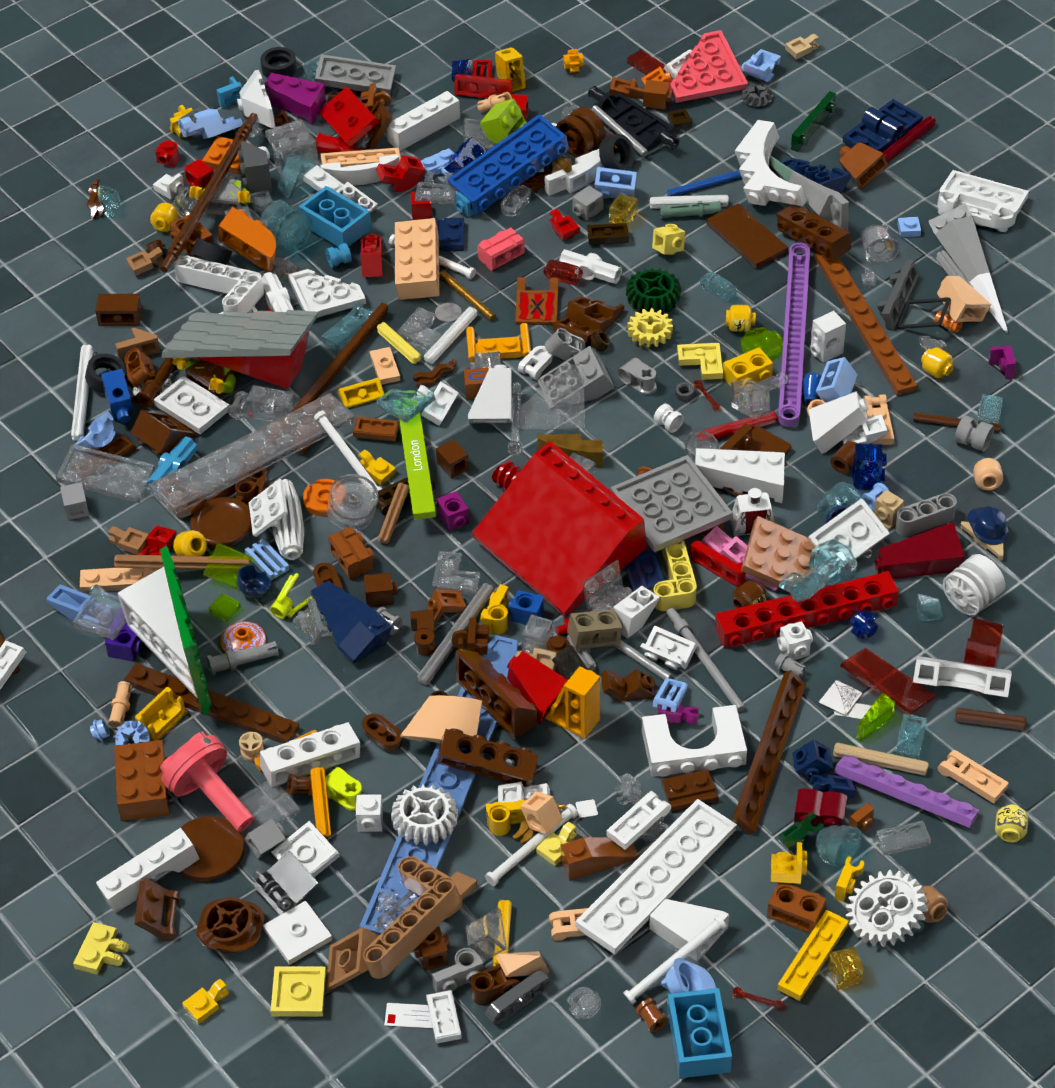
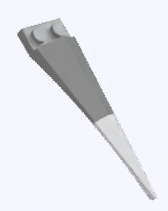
M964 203L929 220L928 222L937 241L949 254L973 288L992 304L989 311L1003 331L1007 333L1006 323L977 229L966 204Z

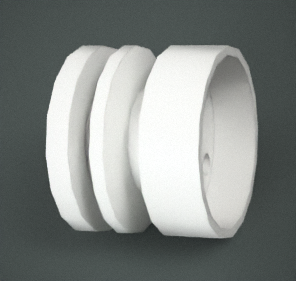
M980 554L969 557L943 580V588L948 600L956 609L967 615H976L989 602L999 596L1005 590L1006 585L1004 576L997 565L986 556Z

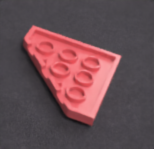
M719 30L702 35L700 42L694 47L688 60L684 62L678 71V75L670 83L669 90L672 91V96L675 102L678 103L744 90L748 86V82L722 31Z

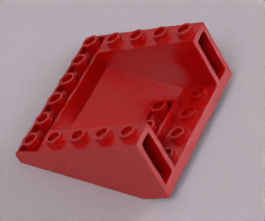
M551 441L533 454L472 532L473 538L533 591L538 595L544 596V600L563 617L568 616L647 549L644 518Z

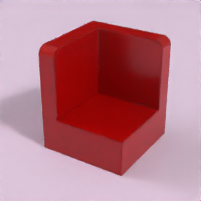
M411 192L412 220L431 219V201H415V192Z

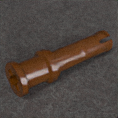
M165 358L156 375L152 379L147 380L144 383L143 390L137 393L136 401L145 408L152 407L155 397L161 394L162 385L177 366L172 363L173 358Z

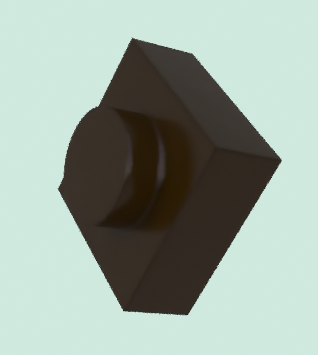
M686 109L667 113V119L670 125L675 127V130L692 127V120Z

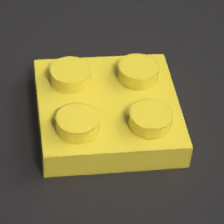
M275 967L271 1016L323 1017L326 967Z

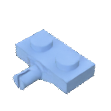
M448 148L421 160L425 169L423 176L429 178L433 175L444 174L447 179L454 175L450 168L460 164L459 157Z

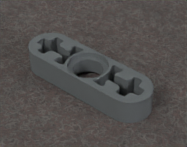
M543 970L534 972L491 1003L486 1010V1016L495 1025L502 1023L549 988L551 979Z

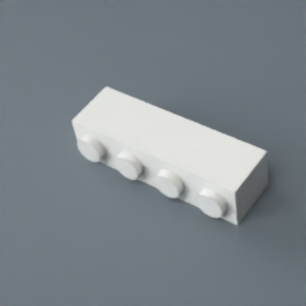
M446 91L396 118L387 128L388 143L402 151L460 119L459 100Z

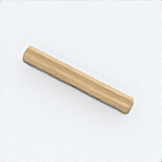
M836 743L833 751L835 757L852 756L863 763L919 775H926L929 766L927 761L842 743Z

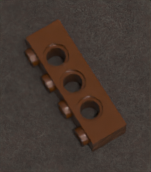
M790 205L777 213V227L780 232L806 244L822 255L834 260L851 250L850 232L799 205Z
M452 728L450 730L445 729L435 763L509 784L522 782L524 787H528L533 781L539 754H535L527 748L517 749L510 747L506 742L488 741L481 735L470 736L464 734L459 729ZM464 746L468 748L470 753H462L459 747ZM482 753H489L493 760H486ZM505 760H513L516 766L511 767L507 765Z

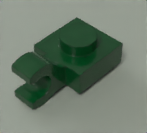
M810 812L801 822L797 821L778 836L788 848L791 846L796 847L797 842L805 840L804 836L808 834V831L819 832L824 826L821 822L812 826L811 820L816 815L814 812Z

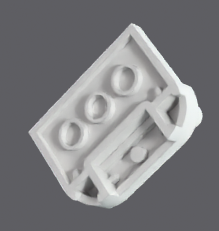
M952 170L940 188L937 203L938 213L941 215L965 203L974 223L983 227L996 228L1000 232H1006L1009 227L1015 224L1016 216L1027 200L1029 191Z

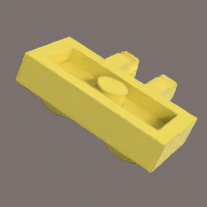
M93 922L73 963L74 968L98 975L103 963L115 966L122 965L123 957L109 952L110 950L126 953L130 946L125 941L115 939L118 934L117 928Z

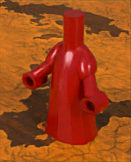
M319 132L313 151L314 153L361 151L364 149L356 148L354 145L349 147L340 136L337 138Z

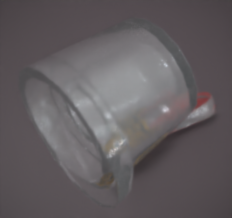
M872 224L862 231L861 242L868 261L876 264L887 263L898 255L900 246L897 240L889 235L887 226Z

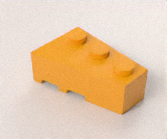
M579 666L563 686L556 698V702L545 719L585 739L600 721V676L591 670H586Z

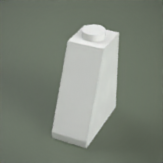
M495 365L494 368H489L468 413L469 423H512L511 368H507L506 365Z
M857 391L809 409L813 442L821 454L826 453L867 421L866 411L869 410L868 404L864 398L861 399Z
M664 899L651 913L649 929L680 950L714 922V917L717 915L728 926L729 914L724 911ZM728 927L724 930L721 928L689 956L698 962Z

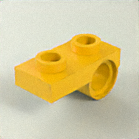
M500 584L497 591L491 594L489 606L487 609L484 608L481 613L480 621L483 622V625H489V634L500 635L508 630V610L506 608L509 602L508 586Z
M526 800L486 804L489 831L493 835L503 836L510 831L511 824L521 823L526 818L520 805Z

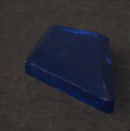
M471 60L452 61V81L455 82L456 74L471 76L469 72Z

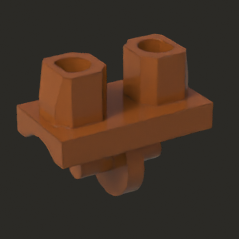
M375 83L369 85L368 91L361 92V100L370 112L377 100L384 102V107L389 106L391 103V96L385 91L377 92Z

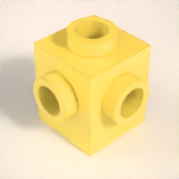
M666 224L665 227L653 230V249L664 255H673L675 252L684 251L685 231L678 228L677 225Z

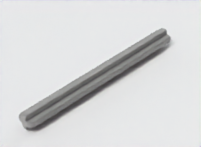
M484 583L418 674L419 683L428 685L455 648L451 641L453 633L458 630L467 631L469 628V618L477 617L494 592L492 585Z

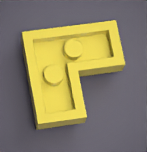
M719 343L677 345L679 366L700 365L702 380L723 379Z

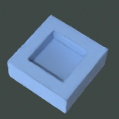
M918 217L898 218L897 225L900 238L921 236Z

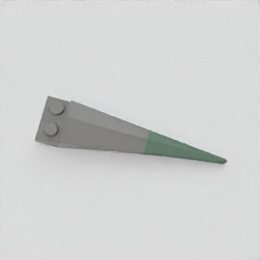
M770 155L769 165L783 180L802 186L807 200L805 205L812 213L848 231L849 202L839 192L802 176Z

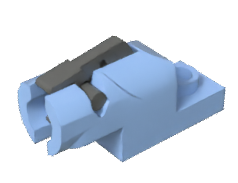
M199 106L178 120V126L184 138L202 134L203 139L238 128L243 123L241 118L235 119L233 116L224 119L223 124L218 110L205 109L203 106Z

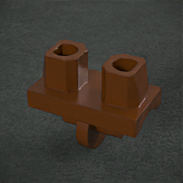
M469 618L468 632L465 630L454 632L451 640L452 644L459 649L468 647V651L478 652L480 655H488L489 625H477L476 618Z

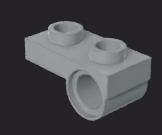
M471 948L460 949L455 955V965L432 974L435 992L454 991L459 986L471 983L474 974L484 971L480 956Z

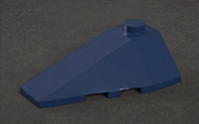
M795 158L781 162L802 176L840 194L851 178V174L840 168L834 167L832 170H828L825 165L810 166V162Z
M326 581L311 590L310 593L320 614H323L327 621L328 630L332 631L335 637L337 648L352 663L387 643L392 625L375 609L330 581Z

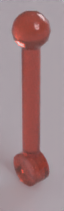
M694 381V388L699 389L712 404L713 410H718L720 404L715 402L702 387V381Z
M735 987L732 991L734 998L745 997L775 1006L777 1010L784 1008L782 1000L773 1001L743 992L740 987Z

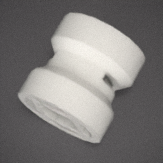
M665 403L655 412L654 421L659 425H664L666 430L674 433L683 424L684 416L678 411H673V408Z

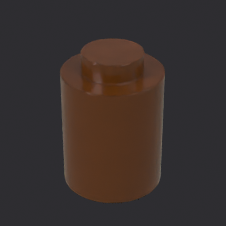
M846 441L831 458L830 463L832 467L841 474H847L863 456L861 446L857 442Z

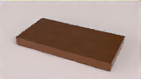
M739 203L707 219L706 224L755 269L788 253V246Z

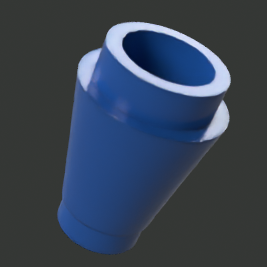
M807 373L802 379L804 403L806 405H809L811 401L819 397L816 389L821 375L817 373Z

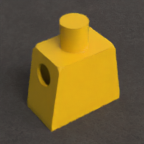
M514 48L496 51L495 61L498 78L513 80L512 92L525 89L523 56Z

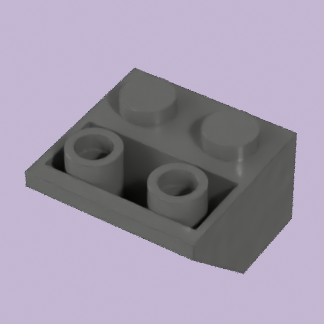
M245 141L241 142V150H238L239 162H243L240 163L241 176L246 177L242 178L243 187L249 191L251 197L272 194L267 152Z

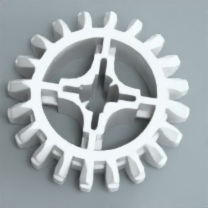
M422 784L421 788H416L413 785L411 791L404 789L403 795H398L396 802L393 803L391 813L393 827L395 830H398L399 836H405L407 842L414 840L416 846L419 842H424L427 846L429 841L437 844L438 838L445 840L447 834H452L453 827H456L458 817L456 802L454 799H451L450 793H444L442 787L435 790L433 784L430 788H426ZM412 810L411 815L406 817V814ZM442 812L443 816L438 820V814Z

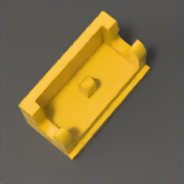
M166 687L135 716V720L141 722L147 728L151 741L160 740L187 714L181 696L175 699L174 693L169 687Z

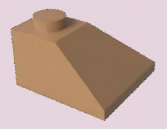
M362 927L330 945L326 990L331 991L368 970L363 958V952L379 935Z

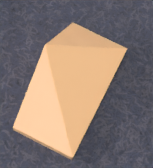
M539 951L501 953L496 956L506 977L530 976L538 970H543L546 974L549 973V969Z

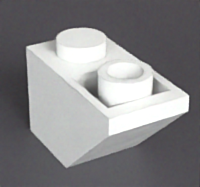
M641 586L613 607L623 627L621 635L629 638L643 627L660 599L658 595Z

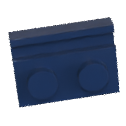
M464 217L444 218V220L435 218L439 234V249H444V251H464Z
M653 550L641 553L625 567L633 592L641 586L654 592L655 584L665 581Z

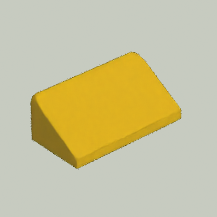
M379 378L338 389V395L344 409L385 398Z

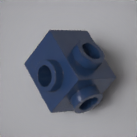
M814 739L792 753L795 772L808 780H811L812 775L821 776L833 768L830 748Z

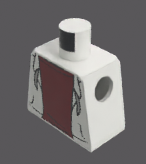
M752 488L748 491V494L736 497L732 510L733 519L730 520L734 536L750 535L757 516L775 523L768 493H762L760 489Z

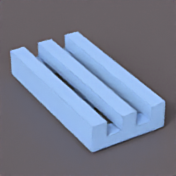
M264 539L260 540V544H253V548L250 549L248 547L245 549L246 555L262 572L266 571L271 581L289 570L287 562ZM255 553H258L275 572L273 573Z
M665 678L653 700L652 707L657 708L661 704L663 710L671 707V712L675 713L687 692L688 684ZM669 684L673 685L666 699H663V696L667 691ZM678 687H681L680 690H679V692L677 693V695H676L674 701H671V700L673 699V697H674V695H675V693H676Z

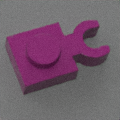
M680 703L674 713L671 712V707L663 710L662 705L659 704L657 715L666 714L667 723H680L681 720H684L690 724H697L699 708L693 706L682 707L683 703Z

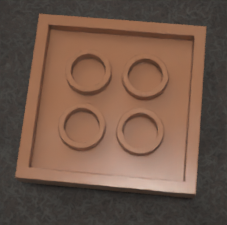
M757 516L753 524L741 571L794 594L805 592L808 588L817 550L807 537Z

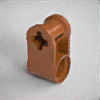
M132 348L125 356L127 377L136 388H140L144 381L156 375L153 361L138 348Z

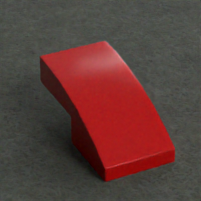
M156 525L146 537L147 545L138 555H161L160 549L165 546L170 550L176 537V530Z

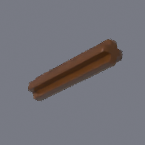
M957 708L955 713L956 722L1022 731L1026 728L1027 720L1024 716Z

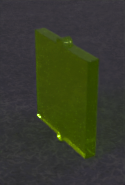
M217 543L212 556H209L208 559H246L250 563L226 564L208 562L203 575L238 590L236 584L238 570L243 566L251 565L254 558Z

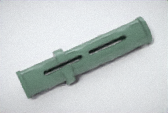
M698 201V203L660 206L661 219L698 215L703 217V215L721 212L720 201Z

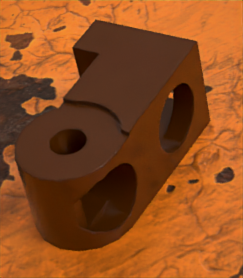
M433 610L410 611L411 630L417 631L414 635L415 650L421 656L430 655L435 651Z

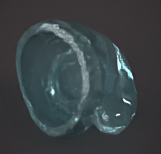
M839 482L833 485L825 493L822 500L816 503V510L819 512L824 511L827 515L833 507L853 505L861 499L859 490L852 484Z
M845 825L824 827L816 837L815 846L818 855L828 865L835 867L844 866L846 858L850 856L852 857L851 860H853L861 846V830Z

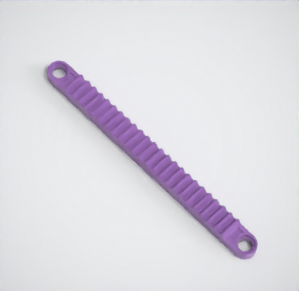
M804 243L793 244L789 251L778 421L785 427H794L800 420L810 248ZM795 252H803L804 254L797 255ZM790 413L793 414L794 417L786 418L784 417V414Z

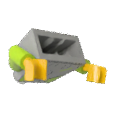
M229 174L226 176V179L222 180L204 212L206 214L227 215L232 207L237 210H243V204H250L252 198L249 191L242 186V181L238 180L235 175ZM191 186L189 197L199 200L205 188L202 190L201 187Z

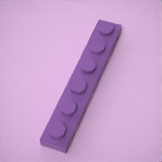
M844 755L836 764L834 773L966 827L970 828L978 816L979 809L974 808L967 802L954 800L947 794L937 793L927 789L922 784L907 781L900 775L890 774L878 766L860 762L855 757Z

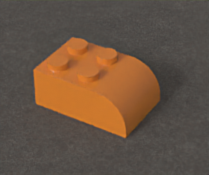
M232 207L219 225V242L265 271L271 272L275 265L276 240L273 233L261 221H254L248 217L245 211Z

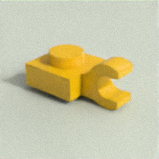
M366 450L358 454L362 458L359 461L361 465L366 468L365 470L370 477L382 486L396 474V467L383 458L379 457L377 460H374L372 455Z
M850 856L846 858L845 866L836 884L835 899L842 902L845 901L848 893H853L856 880L853 877L862 874L864 869V861L862 860L858 866H852V857Z
M219 979L213 983L208 992L202 987L182 1003L184 1009L198 1024L202 1023L219 1010L217 1002L229 994L226 990L227 985Z

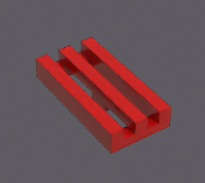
M473 60L472 76H477V65H481L480 77H484L485 65H488L487 77H492V60Z

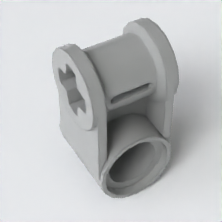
M560 328L545 342V348L551 355L567 361L572 355L575 356L585 348V341Z
M638 358L631 359L617 371L619 379L624 384L637 390L640 394L651 395L655 393L657 389L654 382L656 371Z

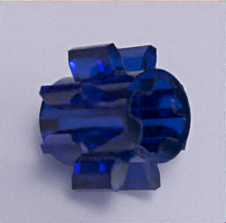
M857 611L850 619L849 623L853 627L850 632L857 638L872 637L878 629V624L875 622L878 617L871 611Z

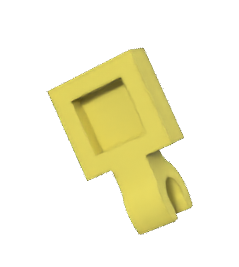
M567 822L558 836L551 832L536 848L537 854L556 866L561 861L560 844L570 842L577 836V833L574 832L576 826Z

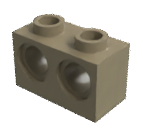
M611 609L571 613L567 632L574 648L584 649L619 645L623 627L615 610Z

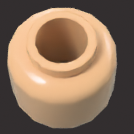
M985 458L975 464L973 474L975 483L980 489L991 491L997 489L1002 484L1003 472L998 461Z

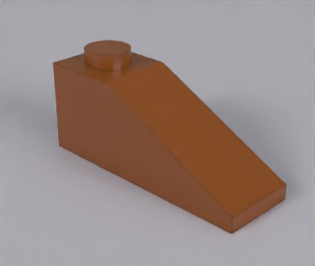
M583 837L560 844L561 863L569 881L639 858L633 843L624 850L609 837Z

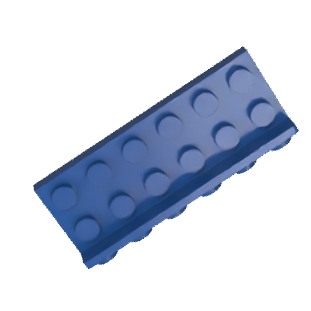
M539 114L448 178V184L470 201L474 212L478 215L568 151L567 137Z

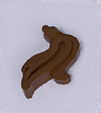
M547 166L544 170V175H533L521 183L519 189L532 188V191L537 193L538 189L545 188V176L552 174V170Z

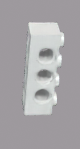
M349 722L260 751V768L270 786L274 787L286 783L289 774L304 777L310 775V771L313 768L321 767L325 770L360 758V741Z

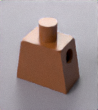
M861 142L857 143L853 148L844 146L839 152L841 156L839 162L843 170L851 174L850 179L860 190L888 166L882 152Z

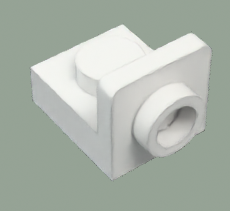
M179 173L174 177L165 174L153 184L154 191L169 199H173L185 189L183 176Z

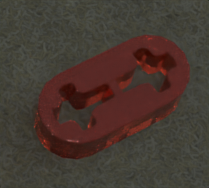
M549 260L543 270L544 275L548 279L558 278V282L570 285H577L583 276V271L580 267L557 260Z

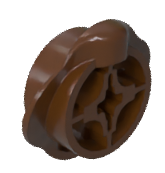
M227 897L215 900L207 904L202 910L196 929V936L199 942L206 948L216 949L222 953L232 954L247 951L259 941L264 925V914L256 904L245 902L239 898Z

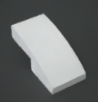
M882 415L867 418L866 422L842 439L843 444L846 441H853L863 447L887 434V428Z
M522 782L499 785L498 802L527 800L536 791L550 795V788L547 783L524 787Z

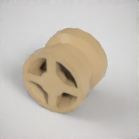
M247 732L239 739L242 758L248 762H254V759L260 756V751L264 750L261 735L256 732Z

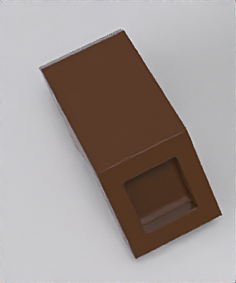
M608 669L601 673L603 693L618 701L651 699L656 696L653 677L638 669L624 678Z

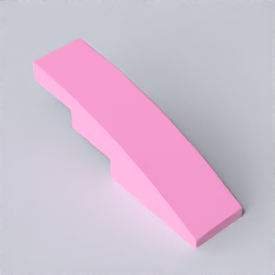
M718 526L701 541V543L710 546L711 549L727 556L735 563H743L747 545L737 536L733 539L730 538ZM748 573L745 575L773 591L779 588Z

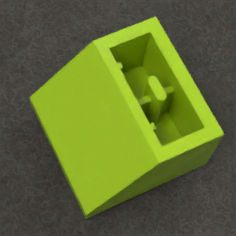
M515 99L496 103L481 120L480 125L487 139L498 144L527 122Z

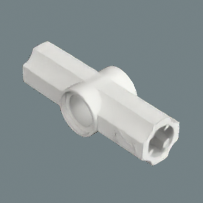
M564 249L559 260V266L577 271L585 280H592L595 277L617 284L622 273L621 267L603 262L601 257L594 253L584 256Z
M271 272L265 273L262 277V283L269 309L274 312L294 310L286 287H282L277 275Z

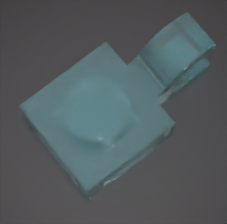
M99 185L96 192L100 203L106 206L105 216L114 218V210L118 211L121 203L118 190Z

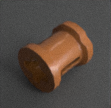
M653 998L641 1002L635 1011L647 1023V1029L650 1033L660 1031L669 1021V1018L657 1008V1002Z

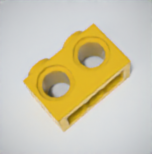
M760 347L723 362V378L736 393L772 378L773 362Z

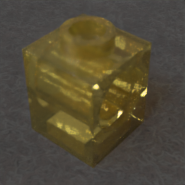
M619 193L609 207V223H627L629 227L638 214V199Z
M854 946L830 953L828 970L837 990L862 984L864 966Z

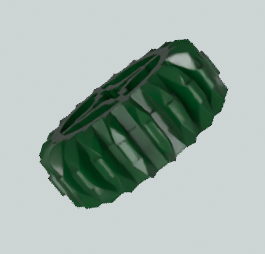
M644 268L643 272L637 271L635 275H631L626 285L628 304L632 306V309H637L639 313L642 312V309H645L647 312H650V309H654L656 313L661 310L662 315L665 311L671 312V309L676 308L681 299L679 279L675 277V274H669L668 270L662 271L661 268L658 270L653 268L646 270Z

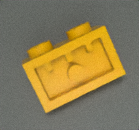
M797 842L796 855H791L789 852L771 854V882L801 884V875H806L807 851L802 850V842Z

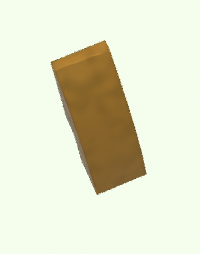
M537 434L538 450L551 441L580 466L603 467V440H581V434Z

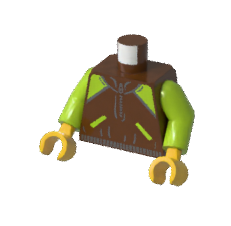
M186 357L173 358L172 363L176 364L179 370L185 369L188 379L221 399L225 393L230 394L233 392L236 383L234 370L202 359L193 361L188 360Z

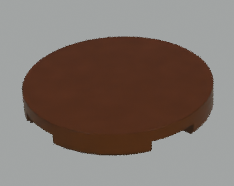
M206 816L193 819L181 827L200 858L179 872L185 878L196 882H212V879H217L228 873L231 874L240 865L245 850L243 836L228 820L221 817Z

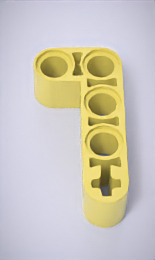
M684 540L661 549L670 580L658 582L654 586V593L660 597L655 606L659 611H668L670 608L675 610L689 608L696 602V581Z

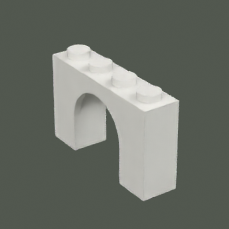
M736 705L712 708V726L715 739L711 744L700 749H687L674 742L670 736L666 714L642 717V735L651 777H665L671 774H688L706 769L715 770L717 768L746 765L747 748Z

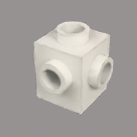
M801 621L780 627V637L777 638L779 649L784 655L789 654L791 659L796 660L810 655V644L813 642L811 631L809 629L806 630Z

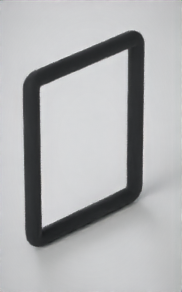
M944 297L907 301L897 323V328L909 329L940 326L951 299ZM946 302L938 322L902 325L910 304Z

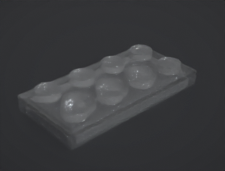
M72 444L60 467L56 480L58 483L66 485L82 482L83 489L140 503L147 488V480L154 473L155 468L153 464Z

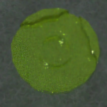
M768 328L751 329L741 339L742 353L744 354L760 347L772 361L782 352V337L774 330L773 332L768 331Z

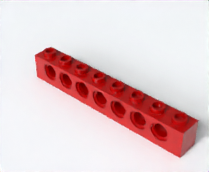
M887 571L716 613L715 630L724 649L737 647L741 644L780 636V627L791 623L794 624L802 621L805 628L862 614H869L882 609H890L897 606L899 590L890 572Z

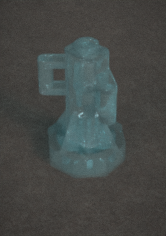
M832 539L820 543L812 549L808 563L810 569L803 575L792 572L779 583L781 589L790 592L793 600L799 602L812 597L824 586L853 580L858 563L848 546Z

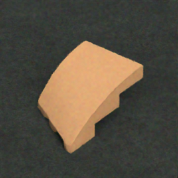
M429 696L401 733V737L419 742L427 740L441 743L445 729L450 730L452 728L459 729L464 734L470 736L477 735L482 700L457 696Z

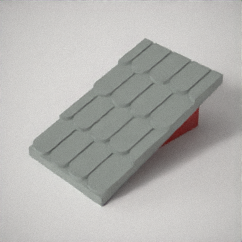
M287 310L286 312L258 311L255 313L224 311L223 314L197 312L189 316L188 321L181 326L180 331L174 335L171 342L167 343L162 351L161 358L196 357L288 389L302 369L310 327L317 319L318 312Z

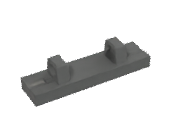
M906 260L901 272L891 275L889 280L893 289L888 300L879 301L877 305L887 330L895 329L918 279L919 274L914 260Z

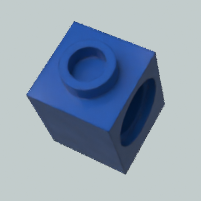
M518 590L515 598H511L508 605V611L511 612V621L538 627L544 613V596Z

